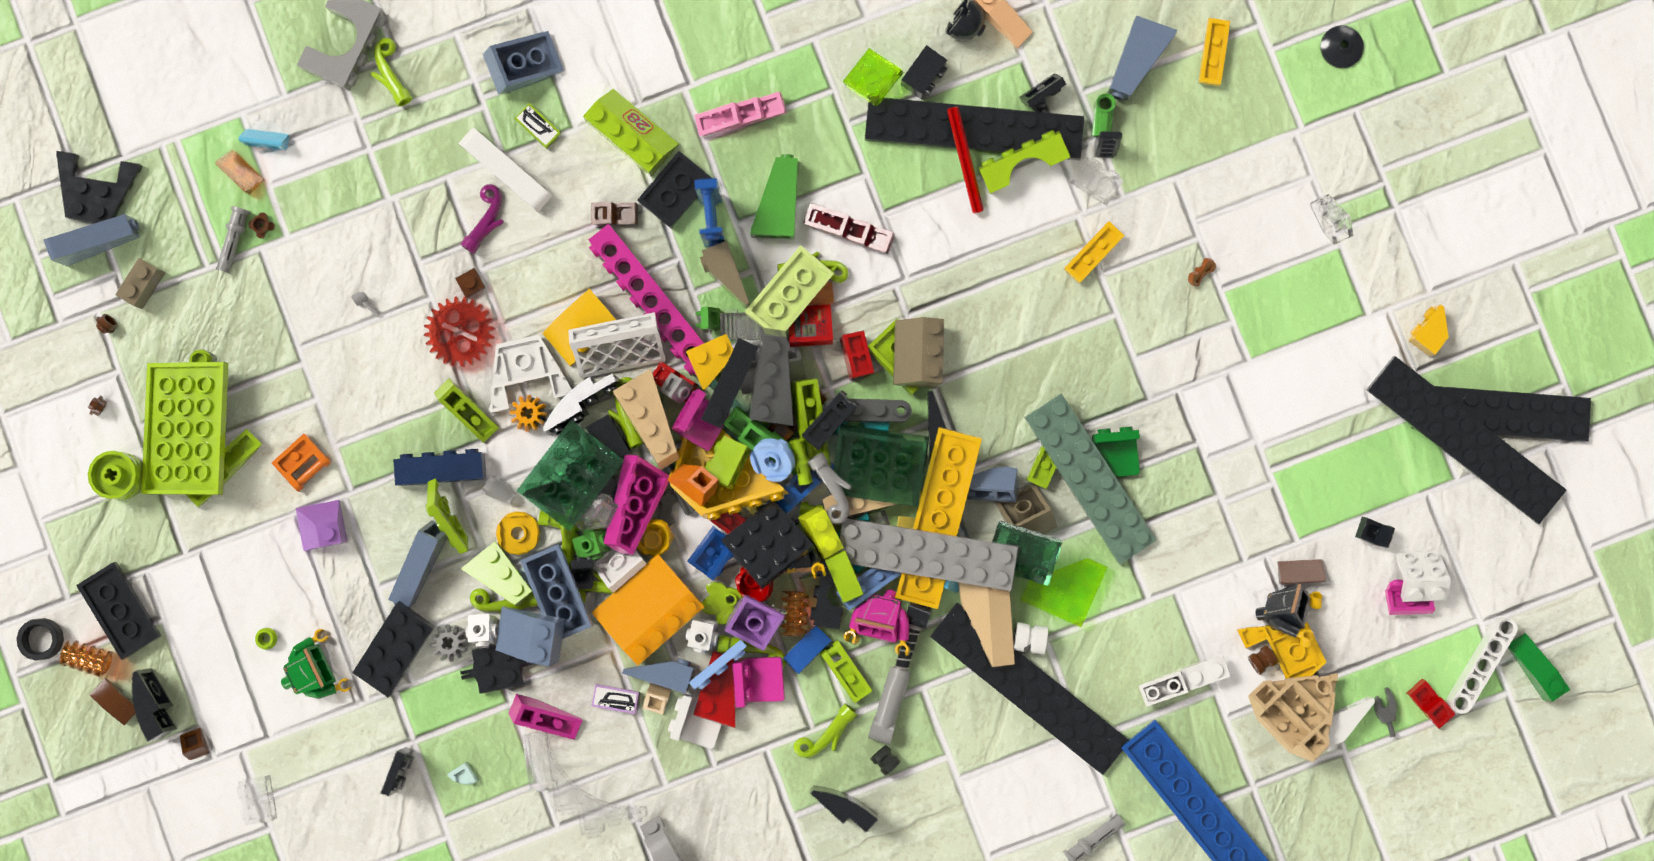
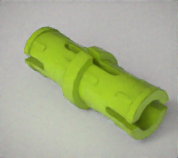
M804 439L790 441L799 485L810 484L813 480L808 463L810 458L807 457Z

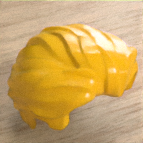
M650 519L637 546V550L642 555L654 557L656 554H659L661 556L668 551L674 538L668 523L661 519Z

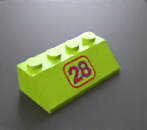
M615 89L610 90L597 99L583 115L587 124L650 177L653 176L679 145V143Z

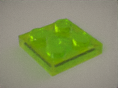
M868 48L842 82L845 86L875 106H878L902 76L903 71Z

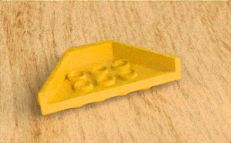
M722 429L711 449L706 451L681 436L682 444L680 449H677L679 460L676 462L675 469L671 470L670 476L682 464L702 466L705 469L707 462L712 460L715 454L714 448L716 443L722 440L723 436L731 437ZM750 455L733 489L730 490L717 484L716 493L702 507L673 484H670L703 518H708V520L718 519L721 517L720 514L727 512L729 514L742 511L741 508L750 506V508L761 506L763 501L766 500L778 501L783 499L784 495L789 494L779 483L765 479L767 476L755 472L751 465Z

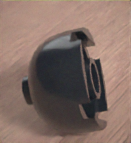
M963 0L953 13L955 15L953 24L948 22L945 33L959 41L972 40L976 35L980 37L986 28V25H984L986 16L982 6L976 0Z

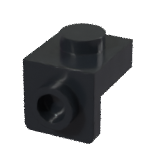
M1361 517L1355 537L1372 545L1388 548L1395 528L1367 517Z
M579 557L572 560L569 567L578 590L592 589L593 559Z

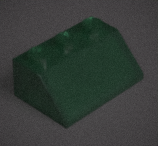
M999 520L992 542L1019 546L1014 576L1048 586L1063 540Z

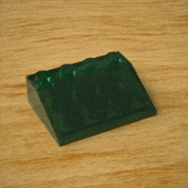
M570 420L516 491L568 531H571L624 460Z
M842 424L838 430L834 472L851 485V489L841 486L845 496L919 507L929 436Z

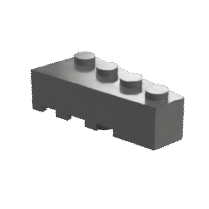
M763 327L748 410L749 419L793 426L786 333L783 330Z

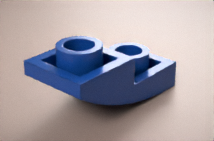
M815 626L787 653L783 660L797 674H800L832 640L818 626Z

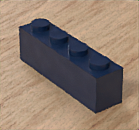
M465 449L464 454H457V450L443 451V455L435 456V452L421 453L422 457H413V454H401L400 459H393L395 486L428 484V481L435 478L438 483L487 479L485 453L479 452L478 449Z

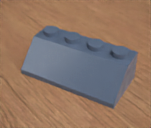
M560 544L520 560L541 614L565 619L562 639L593 626Z

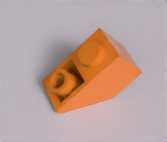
M682 464L668 477V481L701 507L716 493L718 479L702 466Z

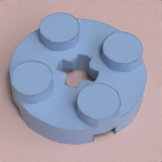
M767 438L761 440L754 447L750 456L751 465L755 472L758 474L762 473L764 476H767L765 479L772 482L784 480L795 468L793 453L788 448V443L782 439ZM773 457L776 460V464L768 458Z

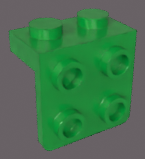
M1133 426L1120 427V432H1111V428L1097 430L1098 434L1092 435V441L1115 477L1139 474L1137 439H1140L1139 430H1133Z

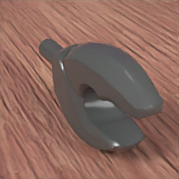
M1386 687L1384 690L1388 704L1386 707H1383L1380 698L1376 696L1374 699V711L1381 723H1387L1390 737H1395L1392 721H1396L1397 702L1391 690Z

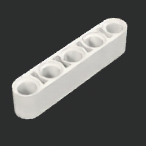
M472 127L458 143L536 212H539L552 198L549 192L475 128Z
M1498 617L1489 626L1446 699V703L1453 712L1464 714L1472 709L1517 633L1518 625L1513 619ZM1503 622H1506L1508 625L1505 633L1501 631V624ZM1492 641H1495L1497 644L1494 652L1489 648ZM1483 659L1485 661V668L1480 671L1478 663ZM1472 678L1474 687L1469 690L1467 681ZM1461 697L1463 705L1458 709L1455 702Z

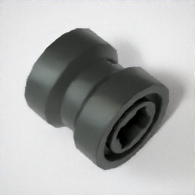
M887 745L879 749L870 758L874 764L879 765L880 771L884 776L889 774L901 762L897 756L891 754V749Z

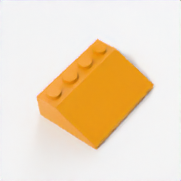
M656 554L642 569L591 613L638 666L700 612L704 605L661 556Z

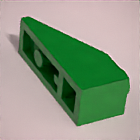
M1526 633L1511 641L1508 649L1542 700L1553 702L1570 691L1558 670Z

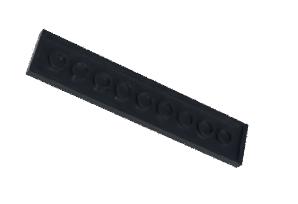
M872 96L868 98L865 141L956 149L947 110L952 107H958L968 147L971 151L1003 153L1012 148L1016 151L1022 148L1021 144L1032 139L1036 142L1043 139L1041 135L1054 130V133L1059 132L1070 155L1068 159H1081L1084 116Z
M1392 356L1366 389L1368 393L1536 524L1542 522L1567 491L1398 357Z
M956 602L930 635L934 641L1100 774L1104 775L1123 751L1121 747L1129 741V739L1019 651L1014 650V665L992 667L983 650L976 630L971 625L967 612L964 611L959 603Z

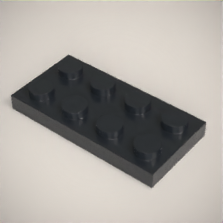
M112 562L76 585L121 660H125L161 637L160 632L117 562Z
M397 602L352 673L389 698L432 633L435 625L402 602Z

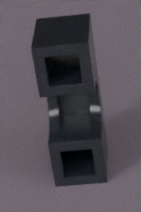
M824 559L823 566L826 576L823 575L822 571H817V576L821 577L820 585H815L813 598H817L816 607L811 608L810 620H814L813 625L840 629L843 607L831 604L827 598L829 588L835 585Z

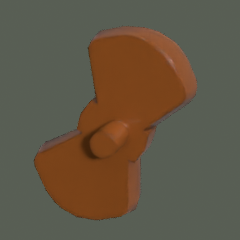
M1204 258L1201 267H1196L1194 269L1195 272L1189 274L1188 282L1192 286L1198 287L1203 277L1215 270L1216 263L1214 260Z

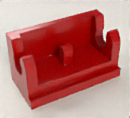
M864 330L842 335L839 339L849 380L873 374V365Z

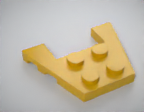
M1307 621L1305 622L1304 629H1300V631L1311 630ZM1269 625L1237 629L1245 648L1266 639L1268 640L1286 679L1312 676L1327 663L1315 637L1314 641H1311V647L1305 648L1300 643L1301 638L1297 636L1294 638L1283 632L1274 631Z

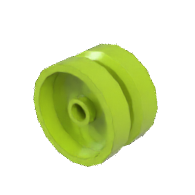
M113 450L103 452L96 456L89 465L87 473L89 485L96 494L104 498L117 500L132 498L141 490L142 462L130 453Z

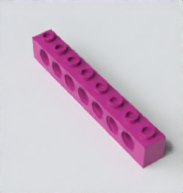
M607 224L588 239L592 244L589 249L596 258L601 256L605 262L602 265L609 274L613 272L619 278L616 283L623 291L627 289L632 296L629 299L636 308L641 306L646 312L645 314L655 312L661 339L663 342L668 340L673 346L670 348L671 352L677 359L683 358L687 363L683 367L691 376L696 375L690 359L686 355V351L702 345L704 342L613 228ZM609 247L617 248V253L613 257L606 256V250ZM624 263L630 265V271L626 274L619 272L620 266ZM637 280L644 282V287L640 291L633 290V283ZM650 297H655L658 300L657 305L653 308L646 306V301ZM663 314L671 316V321L667 325L660 323V317ZM677 331L685 333V337L681 342L673 340V335Z

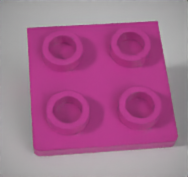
M698 389L692 391L671 430L702 449L709 451L722 428L701 420L709 401L704 398L706 393Z
M782 657L739 658L733 663L736 707H745L749 702L783 701L785 699Z

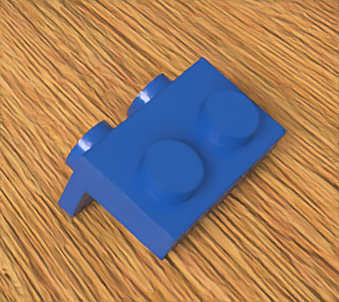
M712 526L687 560L689 564L701 571L712 581L722 574L727 561L734 557L721 541L726 535L714 526Z

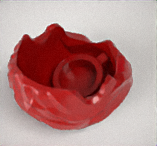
M743 567L735 578L737 590L742 597L746 594L761 603L770 598L773 591V581L764 589H761Z

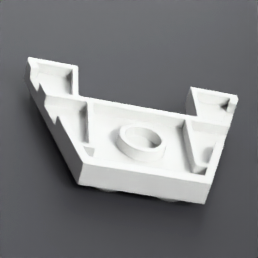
M540 335L496 344L491 404L489 406L490 413L510 409L506 391L507 386L549 377L555 399L565 397L572 390Z

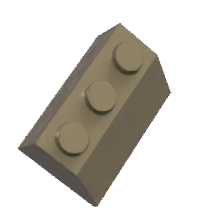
M918 317L895 321L893 385L936 389L943 383L944 319Z

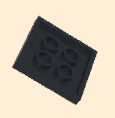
M775 501L767 503L721 539L724 546L761 589H764L815 548Z

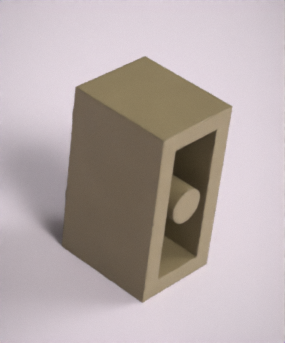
M138 258L115 295L132 306L143 309L166 272Z

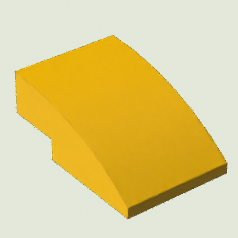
M589 288L559 315L542 334L571 367L576 361L569 344L568 330L610 322L616 319ZM580 348L578 351L586 354L591 348Z

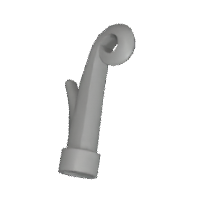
M822 452L811 458L808 463L812 470L817 472L838 503L827 510L830 521L834 524H841L849 516L848 501L841 486L851 489V485L842 480L832 470ZM833 511H840L841 516H834Z

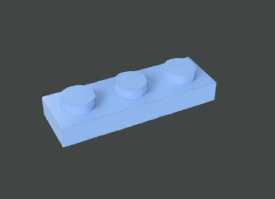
M742 640L737 642L689 682L694 689L697 687L703 689L711 682L709 679L711 675L715 672L717 675H720L728 668L726 665L728 661L732 658L737 661L745 654L743 649L746 645Z

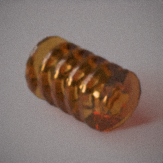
M782 591L788 594V596L781 599V601L787 603V605L781 607V610L787 612L783 620H786V623L780 624V627L785 629L786 632H782L779 635L801 636L806 634L807 630L801 628V626L808 624V621L802 619V617L808 616V612L802 609L809 607V604L803 601L809 598V595L798 591Z
M77 640L72 645H70V641L65 643L59 659L62 666H69L71 669L77 668L78 671L85 670L86 673H94L97 677L106 674L111 665L112 651H108L105 656L104 648H100L95 653L96 646L94 645L88 651L87 643H83L80 648L79 641Z

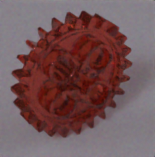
M455 296L454 303L447 298L445 306L438 303L440 308L438 311L431 309L434 316L426 317L431 323L424 325L425 328L429 329V332L423 335L430 338L425 344L427 346L433 345L429 352L432 354L438 352L436 355L437 360L444 357V364L447 365L451 360L453 367H456L459 362L461 367L464 368L466 361L470 365H474V358L482 361L480 354L488 355L485 348L493 347L489 340H493L495 337L490 332L496 330V328L489 326L494 320L486 318L490 313L488 310L481 312L484 307L482 304L476 306V300L474 299L468 304L467 297H463L462 302H460L459 298ZM458 312L459 320L451 323L450 315ZM473 321H478V330L471 332L469 330L470 324ZM446 323L477 337V341H473L460 334L458 335L454 331L443 327L442 324ZM444 332H449V341L442 343L441 335ZM469 341L470 348L468 351L462 352L460 350L461 343Z

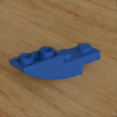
M830 461V467L834 471L837 467ZM810 470L812 483L799 485L796 474L783 487L789 494L784 495L783 499L775 502L786 514L822 482V479L815 470Z

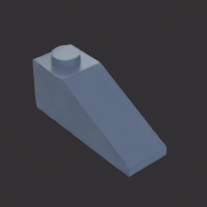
M1008 466L994 467L974 474L966 500L1016 502L1019 487L1017 468Z
M678 658V661L673 660L625 668L622 674L686 693L695 667L690 666V661Z

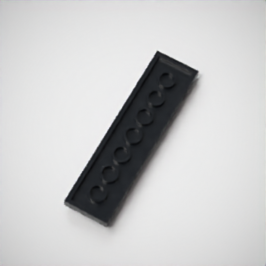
M1435 386L1496 435L1580 442L1589 441L1591 398Z

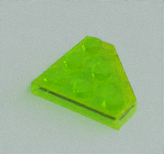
M1089 558L1082 559L1030 579L1020 600L1082 627L1108 567Z

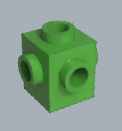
M587 529L583 531L584 535L572 539L577 558L586 557L594 561L603 558V553L611 551L610 547L604 544L605 530Z

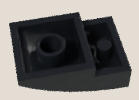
M152 668L133 672L132 698L141 731L147 742L161 739L177 729L166 711L174 705Z
M815 785L810 789V794L842 824L850 818L866 833L878 820L877 813L846 793Z

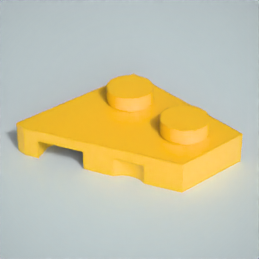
M727 334L686 351L703 391L721 373L733 351Z

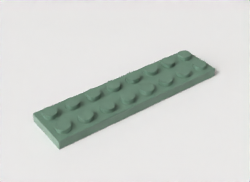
M1062 393L1024 417L1118 564H1122L1156 541Z

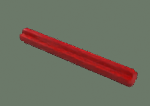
M952 107L947 112L973 213H980L984 208L958 107Z

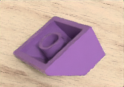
M340 500L296 508L303 551L348 543Z
M745 594L737 602L730 614L725 631L764 651L785 615Z

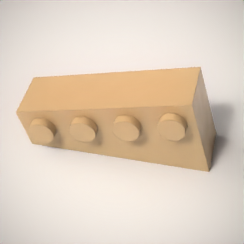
M649 369L617 388L613 393L656 464L662 470L679 460V455L653 373Z

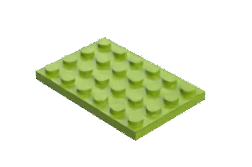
M147 363L141 494L223 495L229 363Z

